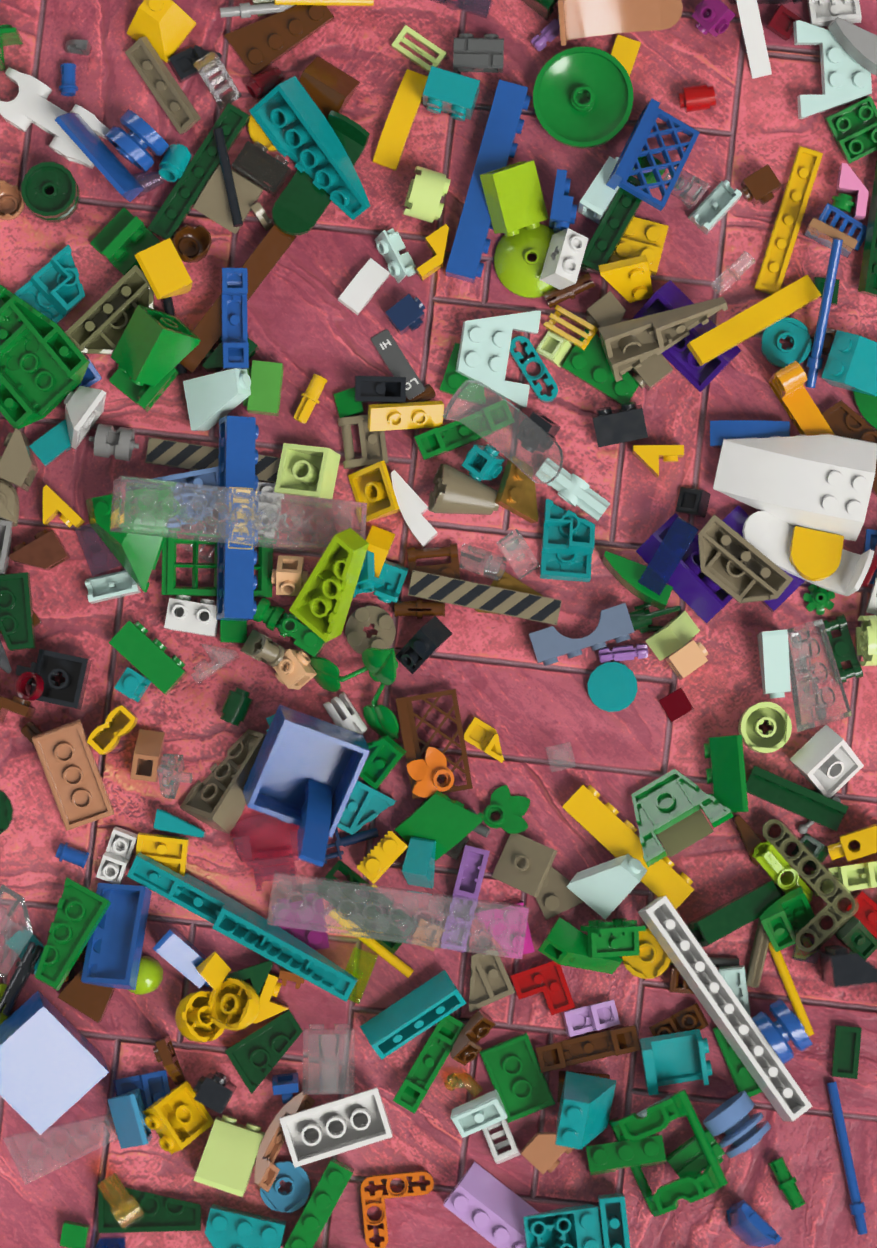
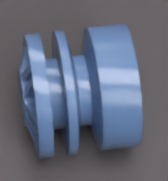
M741 1091L725 1101L702 1122L713 1137L723 1132L726 1134L719 1145L721 1148L730 1145L725 1151L729 1158L751 1149L771 1128L767 1120L756 1125L763 1118L761 1112L752 1116L748 1115L755 1104L745 1091Z

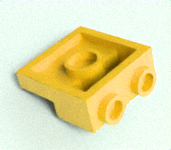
M633 217L608 263L646 255L650 276H656L669 226Z
M188 1081L182 1082L166 1096L158 1099L143 1111L146 1116L145 1123L147 1127L156 1131L160 1137V1147L165 1151H169L170 1154L182 1150L214 1124L204 1105L194 1100L196 1093L193 1092Z

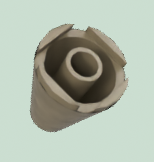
M440 464L433 480L435 484L433 492L430 491L429 511L444 514L491 515L493 511L498 510L499 505L495 503L497 490L448 464Z

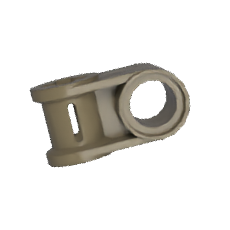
M255 629L251 631L240 650L271 667H275L281 662L285 652L282 646Z

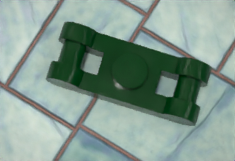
M844 614L836 616L835 620L820 621L819 626L838 684L847 682L846 679L855 677V679L863 677V671L858 661ZM839 629L841 636L832 638L831 631ZM849 660L851 667L843 670L841 662Z

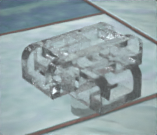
M162 755L157 771L161 795L165 798L175 799L180 782H192V773L184 772L183 755Z

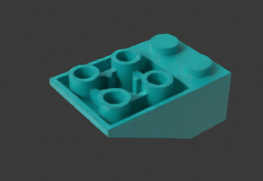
M586 1204L565 1207L523 1217L526 1248H603L599 1209L595 1205Z

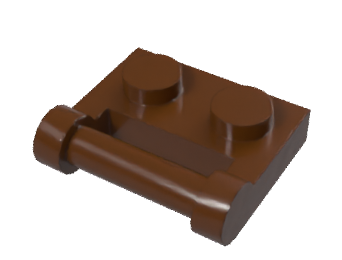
M450 543V546L423 549L407 547L410 581L413 570L461 580L457 543ZM451 556V563L416 567V559Z

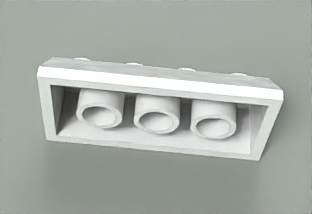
M378 1088L279 1118L294 1168L393 1137L392 1128Z

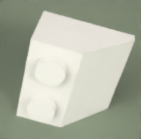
M827 725L823 726L790 758V761L821 795L828 798L835 795L864 766L845 740Z

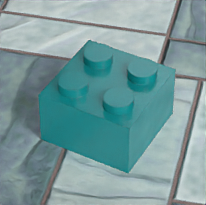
M431 66L423 92V106H426V110L435 114H441V111L449 113L451 118L458 121L471 120L480 92V80Z

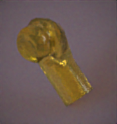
M466 1072L451 1073L444 1081L447 1090L454 1091L458 1088H465L473 1097H476L483 1090L472 1076Z

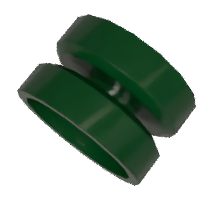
M42 162L33 166L24 176L21 184L22 197L26 206L38 219L48 223L61 222L69 218L77 210L80 202V189L72 173L63 165L55 162ZM49 190L52 191V192H53V190H54V193H53V194L47 195V192H48Z

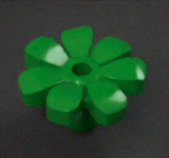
M814 584L808 586L810 593L803 594V601L809 602L806 605V609L809 612L816 609L817 615H823L825 613L824 608L828 610L833 608L834 603L830 599L835 597L834 592H827L826 589L817 588Z

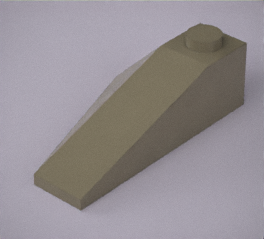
M248 729L228 749L227 757L219 765L215 763L210 768L212 773L203 782L197 781L180 808L213 829L230 834L243 813L246 802L242 790L266 735Z

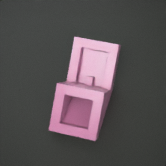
M842 163L839 167L836 193L856 195L853 218L863 221L866 216L869 191L849 165Z

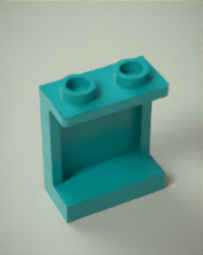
M700 1029L639 1039L645 1082L649 1096L659 1094L658 1086L694 1080H703L704 1086L709 1085L708 1076L713 1075L710 1060L706 1061L705 1053H709L707 1038H702Z

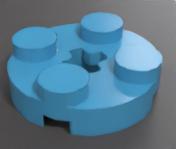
M290 1160L274 1163L280 1171L269 1192L260 1188L261 1198L274 1211L294 1212L300 1209L308 1199L311 1190L308 1173L302 1166L294 1168L293 1161ZM280 1181L291 1182L290 1193L286 1191L281 1193L279 1191L281 1187Z

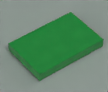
M527 1032L480 1051L493 1087L499 1093L508 1118H506L508 1123L555 1104Z

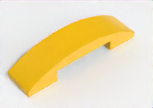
M409 69L406 70L383 128L373 163L394 171L397 170L412 124L423 100V92L428 76Z

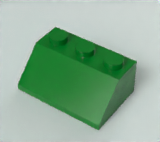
M742 735L707 738L708 743H704L703 748L705 759L709 758L710 768L706 769V782L711 784L712 794L710 795L716 798L717 802L724 807H728L732 813L747 812L748 799Z

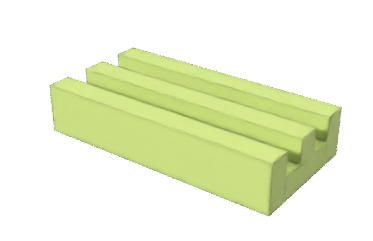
M407 25L404 26L391 45L393 49L428 73L431 66L399 45L400 42L433 63L432 66L439 67L441 61L447 55L445 51ZM408 34L416 41H418L419 43L433 51L435 54L438 55L437 59L428 54L427 52H425L423 49H421L411 41H409L408 39H406L404 36Z

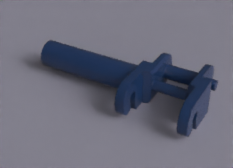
M377 827L340 837L336 828L335 835L337 841L328 844L327 848L336 846L337 852L326 854L325 864H327V860L339 857L342 860L344 851H340L339 846L346 847L379 837Z

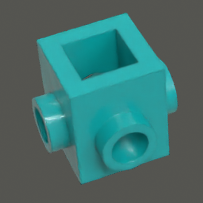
M490 444L486 446L474 445L467 453L466 459L461 466L469 471L468 474L478 481L492 480L501 473L503 468L501 465L505 459L498 455L500 451Z

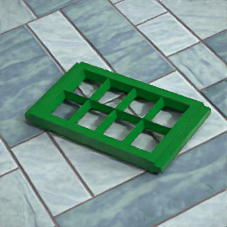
M167 534L162 547L161 595L217 597L218 535ZM257 537L254 540V546H259L258 565L255 564L254 569L258 570V588L254 590V597L272 598L273 537ZM177 543L193 544L192 563L176 562ZM199 544L215 545L214 563H198ZM176 567L192 568V587L176 586ZM198 568H214V587H198Z

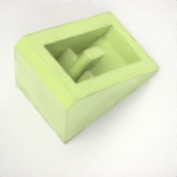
M684 610L646 639L645 642L659 661L684 647L700 629Z

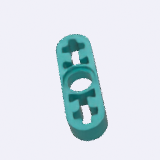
M524 336L513 338L510 344V355L534 394L542 402L548 403L553 401L557 397L558 386L529 339ZM517 342L521 345H527L525 347L527 356L531 353L534 355V357L527 359L523 364L520 362V360H524L521 352H514L516 349L515 343ZM532 362L539 364L541 367L539 375L530 376L526 371L528 364ZM543 375L547 376L546 379H543L544 384L547 387H553L551 390L552 396L550 397L546 394H540L542 386L539 382L536 386L533 383L540 380Z

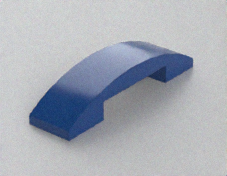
M222 268L223 368L249 369L247 268Z

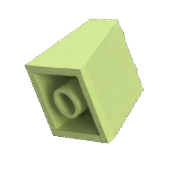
M223 1114L222 1118L216 1117L193 1181L243 1197L265 1133L260 1131L261 1127L258 1125L247 1123L244 1126L236 1123V1118Z

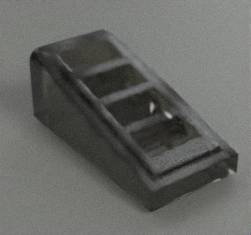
M214 51L193 63L220 109L225 108L228 103L231 104L242 97L219 56ZM218 71L221 72L219 75L212 78L211 80L208 79ZM224 80L227 81L218 88L214 89V86H216L217 84L221 83ZM227 89H232V91L228 94L224 95L221 98L219 97V95Z

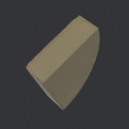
M257 202L252 205L251 210L267 232L273 227L272 221L260 203Z

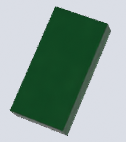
M835 1025L831 1068L832 1077L857 1079L861 1027Z

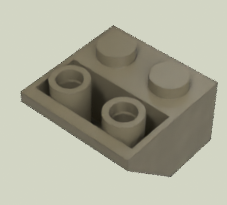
M15 428L13 433L10 432L4 442L6 449L3 455H0V479L28 492L39 469L32 449L29 447L30 443L27 436Z

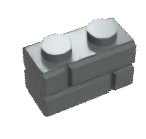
M468 33L459 34V38L454 37L453 72L503 73L504 38H499L497 34H485L484 38H474L473 34Z

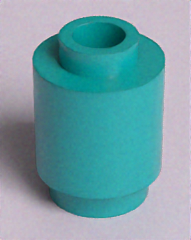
M172 144L169 146L159 164V175L163 179L175 182L181 178L191 160L188 148L182 144Z

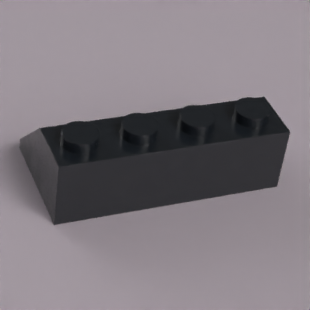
M840 945L825 946V951L819 952L824 983L837 988L877 982V969L857 953L849 951V948Z

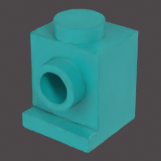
M127 667L114 688L130 699L139 702L151 681L132 668Z

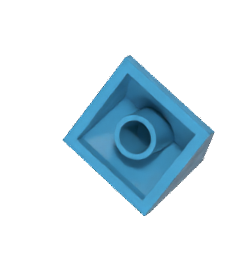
M138 1088L107 1099L121 1149L148 1144L153 1136L151 1129L145 1123L146 1116L143 1113L145 1107L140 1089Z

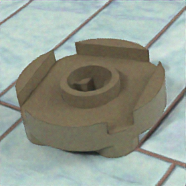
M366 606L358 608L351 614L346 623L345 634L348 643L354 651L362 655L363 651L367 648H390L395 640L396 628L392 617L387 611L377 606ZM370 624H374V629L378 633L377 635H372L371 638H367V633L363 629L364 627H369Z

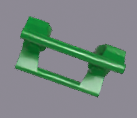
M685 1089L678 1091L664 1101L649 1106L646 1109L647 1115L645 1117H640L635 1112L621 1119L616 1117L609 1120V1124L618 1142L628 1139L632 1141L641 1140L664 1130L671 1121L684 1116L687 1117L708 1163L702 1175L683 1176L662 1185L653 1194L641 1167H630L651 1215L653 1214L654 1217L677 1209L679 1207V1199H686L689 1203H692L715 1193L719 1188L728 1184Z

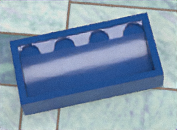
M67 113L55 119L58 125L126 200L131 202L145 189L79 114Z
M98 883L96 894L109 900L111 904L87 943L81 982L104 987L136 990L152 891L146 886Z

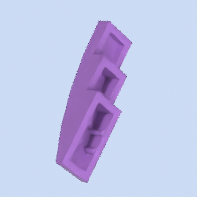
M465 845L439 947L464 953L490 851Z

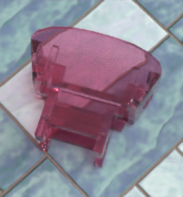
M268 814L250 816L240 820L233 827L229 836L241 862L246 861L248 867L253 866L257 891H262L263 881L291 878L292 887L297 886L298 882L296 861L299 860L297 836L299 826L280 821Z

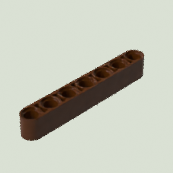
M274 224L241 267L247 268L248 273L247 301L295 240L296 235L286 234ZM221 295L192 331L201 340L200 343L179 363L191 373L194 372L222 335Z

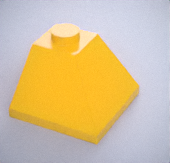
M144 0L139 6L126 34L135 41L142 37H147L161 60L167 63L168 59L173 56L195 27L196 22L172 0Z

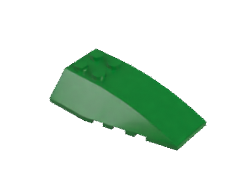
M0 285V412L14 429L19 430L45 418L70 392L74 391L81 384L90 361L57 323Z

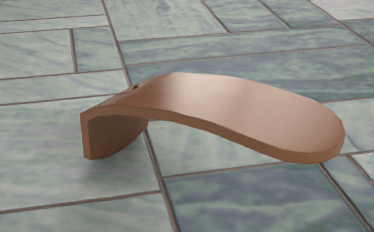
M558 0L561 46L566 45L567 40L671 28L682 16V1Z

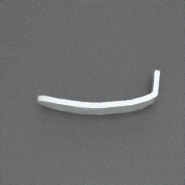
M757 511L744 522L743 538L779 568L837 594L850 596L858 591L873 559L874 551L871 549L861 555L842 549L841 561L837 570L826 579L810 581L801 577L790 562L789 554L794 526L766 511Z

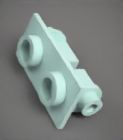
M393 228L388 231L383 230L375 238L378 252L385 258L390 274L395 277L397 283H400L406 276L410 277L416 273V265L409 252L400 255L399 251L406 247L398 231L395 232Z

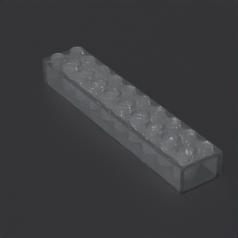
M121 476L113 481L110 531L323 554L334 535L348 528H352L365 539L367 503Z
M274 871L266 922L267 925L522 959L529 908L524 905Z

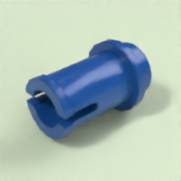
M63 63L60 65L61 85L58 87V90L61 91L62 96H75L76 91H78V86H76V64Z
M67 842L66 844L60 843L55 857L59 858L60 862L64 860L84 868L89 853L70 847Z

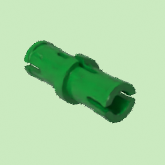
M780 1157L768 1163L778 1182L777 1187L779 1190H782L791 1210L806 1204L795 1183L797 1180L789 1172L784 1158Z

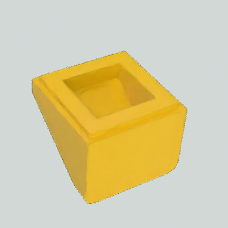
M215 951L196 967L199 974L214 990L219 988L231 971V968Z

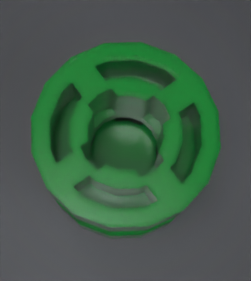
M263 597L257 605L253 620L256 622L263 621L266 628L274 631L285 609L280 606H271V602Z

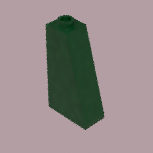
M773 880L765 882L689 922L686 926L701 947L708 946L760 917L774 902L783 897L782 890L777 884H774Z

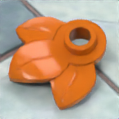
M427 747L425 760L417 759L406 764L409 776L416 781L412 793L419 797H430L436 791H447L454 783V775L447 768L445 755L434 747ZM443 774L445 780L443 783L439 784L437 782L438 775Z

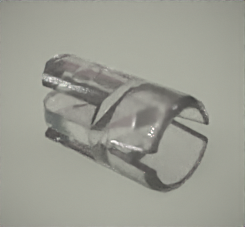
M463 544L461 546L460 568L496 581L501 579L506 569V564L503 561L507 562L504 556L470 544Z

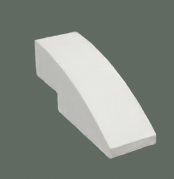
M393 470L391 472V479L400 512L412 535L424 548L438 535V532L422 516L428 510V506L403 478Z

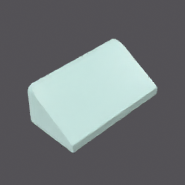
M497 1090L457 1106L451 1111V1119L462 1138L508 1118Z

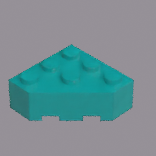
M212 1204L205 1235L213 1248H281L287 1221Z

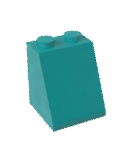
M566 1071L557 1116L555 1145L582 1149L608 1127L616 1080Z

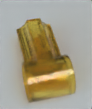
M116 1173L108 1176L97 1185L111 1206L112 1214L122 1228L144 1214L139 1203L133 1195L129 1194Z

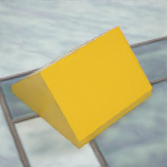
M170 238L135 255L157 300L186 294L191 291L193 282Z
M385 460L348 475L362 523L400 512Z

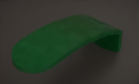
M331 110L327 121L339 138L353 166H355L368 143L370 133L348 117ZM297 170L272 208V220L276 227L286 234L298 236L308 233L331 203L330 195L322 188L319 190L312 183L314 180L307 173H301L299 170Z

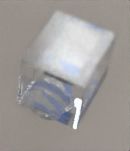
M571 742L545 748L551 773L576 767Z

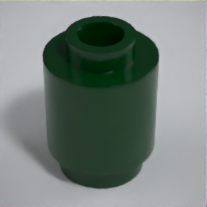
M236 687L235 691L229 690L220 711L222 712L220 719L239 727L240 722L244 721L253 699L248 698L250 693Z

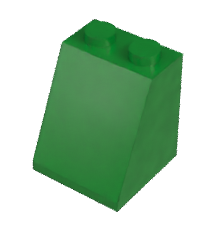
M138 305L111 358L118 364L117 367L121 371L131 376L129 379L139 386L144 384L155 386L201 340L176 316Z

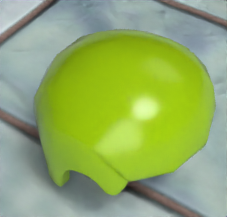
M141 956L136 990L128 991L136 995L155 991L163 980V969L159 961L151 956Z

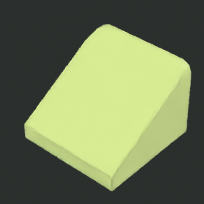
M549 330L536 348L538 354L558 367L564 364L573 350V346L566 339Z

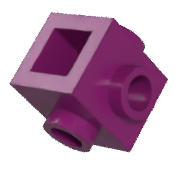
M703 0L696 6L695 12L691 16L697 21L695 26L704 35H707L709 32L717 37L718 34H722L727 30L729 22L736 14L721 0Z

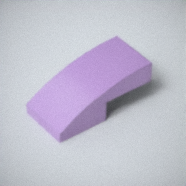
M614 999L561 1012L567 1037L620 1024Z

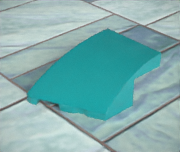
M69 245L52 257L48 264L14 293L57 324L85 297L83 286L79 280L78 269L75 267L71 254L72 250Z
M546 499L540 578L590 582L592 553L595 544V524L586 519L579 518L574 512L566 511L555 505L552 500Z

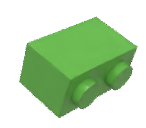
M252 360V367L249 366V369H247L251 379V395L243 401V406H247L248 413L279 416L284 371L283 363Z

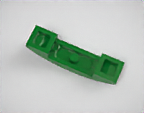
M505 399L462 419L417 435L414 439L423 460H427L493 434L516 423Z
M450 1015L438 1022L395 1095L394 1102L415 1114L450 1054L458 1035L465 1026L464 1023Z

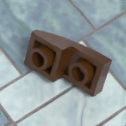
M696 1002L650 1026L649 1029L653 1036L689 1030H701L709 1024Z
M478 1010L458 1035L450 1053L451 1058L464 1066L468 1062L473 1061L483 1049L478 1041L488 1035L490 1030L496 1025L492 1018Z

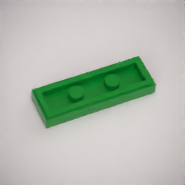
M712 1028L737 1092L745 1091L749 1097L761 1093L762 1090L719 1028Z

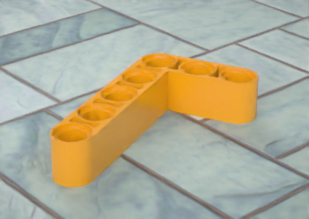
M793 361L772 375L769 385L801 435H835L803 386L807 381V376L797 361Z

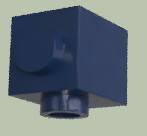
M408 294L388 309L385 315L399 334L402 335L409 329L411 331L416 330L424 323L422 319L425 317L423 312L425 306L417 296L413 299Z

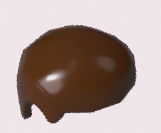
M185 225L174 234L172 243L182 261L196 263L207 256L212 240L209 231L204 226L192 227Z

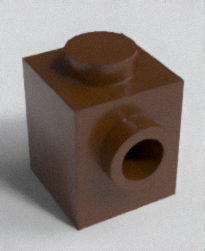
M769 164L743 179L740 191L747 202L751 200L753 205L759 202L764 205L775 197L773 193L777 192L782 184Z

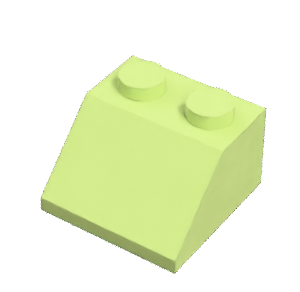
M283 443L274 492L310 502L331 504L341 455L330 448Z

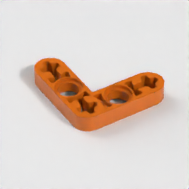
M421 1170L371 1175L363 1179L360 1190L365 1241L369 1248H385L388 1244L389 1236L385 1199L428 1194L434 1187V1178L429 1172ZM412 1176V1182L419 1181L420 1176H425V1180H430V1184H427L424 1190L421 1189L420 1185H412L413 1191H408L409 1182L407 1177ZM400 1178L404 1181L405 1187L401 1192H394L391 1189L390 1182L393 1179ZM381 1179H387L386 1189L388 1194H383V1188L376 1189L375 1194H370L369 1190H365V1186L369 1185V1181H374L375 1185H383ZM370 1207H379L382 1211L381 1218L371 1220L367 1215ZM381 1223L384 1224V1228L378 1227L379 1236H384V1240L380 1241V1245L377 1246L374 1241H370V1238L374 1236V1227L368 1229V1224L375 1226Z

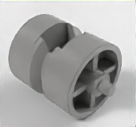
M98 424L94 437L89 436V441H92L94 444V456L109 458L111 455H114L115 459L130 461L134 448L139 449L140 445L135 443V430L132 428L119 427L118 430H115L112 425Z

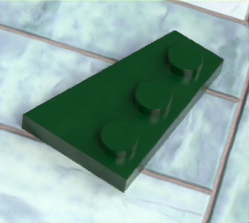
M28 572L0 575V630L10 651L36 648L30 573Z
M291 1010L286 1011L225 1050L251 1094L303 1032Z

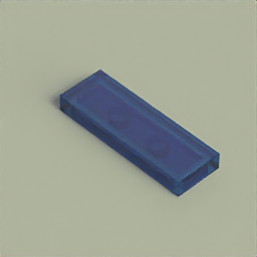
M677 517L638 583L661 595L699 529Z

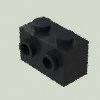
M636 402L622 404L621 409L611 410V407L597 409L596 414H592L598 447L648 438L641 404L636 405Z
M217 1071L214 1074L210 1072L206 1077L202 1075L193 1090V1092L197 1093L194 1100L221 1114L237 1087L228 1082L229 1078Z

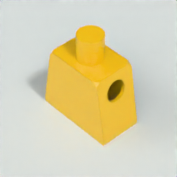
M877 823L843 834L839 837L841 842L827 846L831 860L846 856L847 861L877 853ZM857 840L860 843V848L852 849L850 842Z

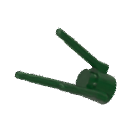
M645 603L635 606V610L629 611L634 631L640 630L641 634L657 632L663 626H648L653 624L651 618L679 611L681 607L674 606L650 613L647 608L651 607V605Z

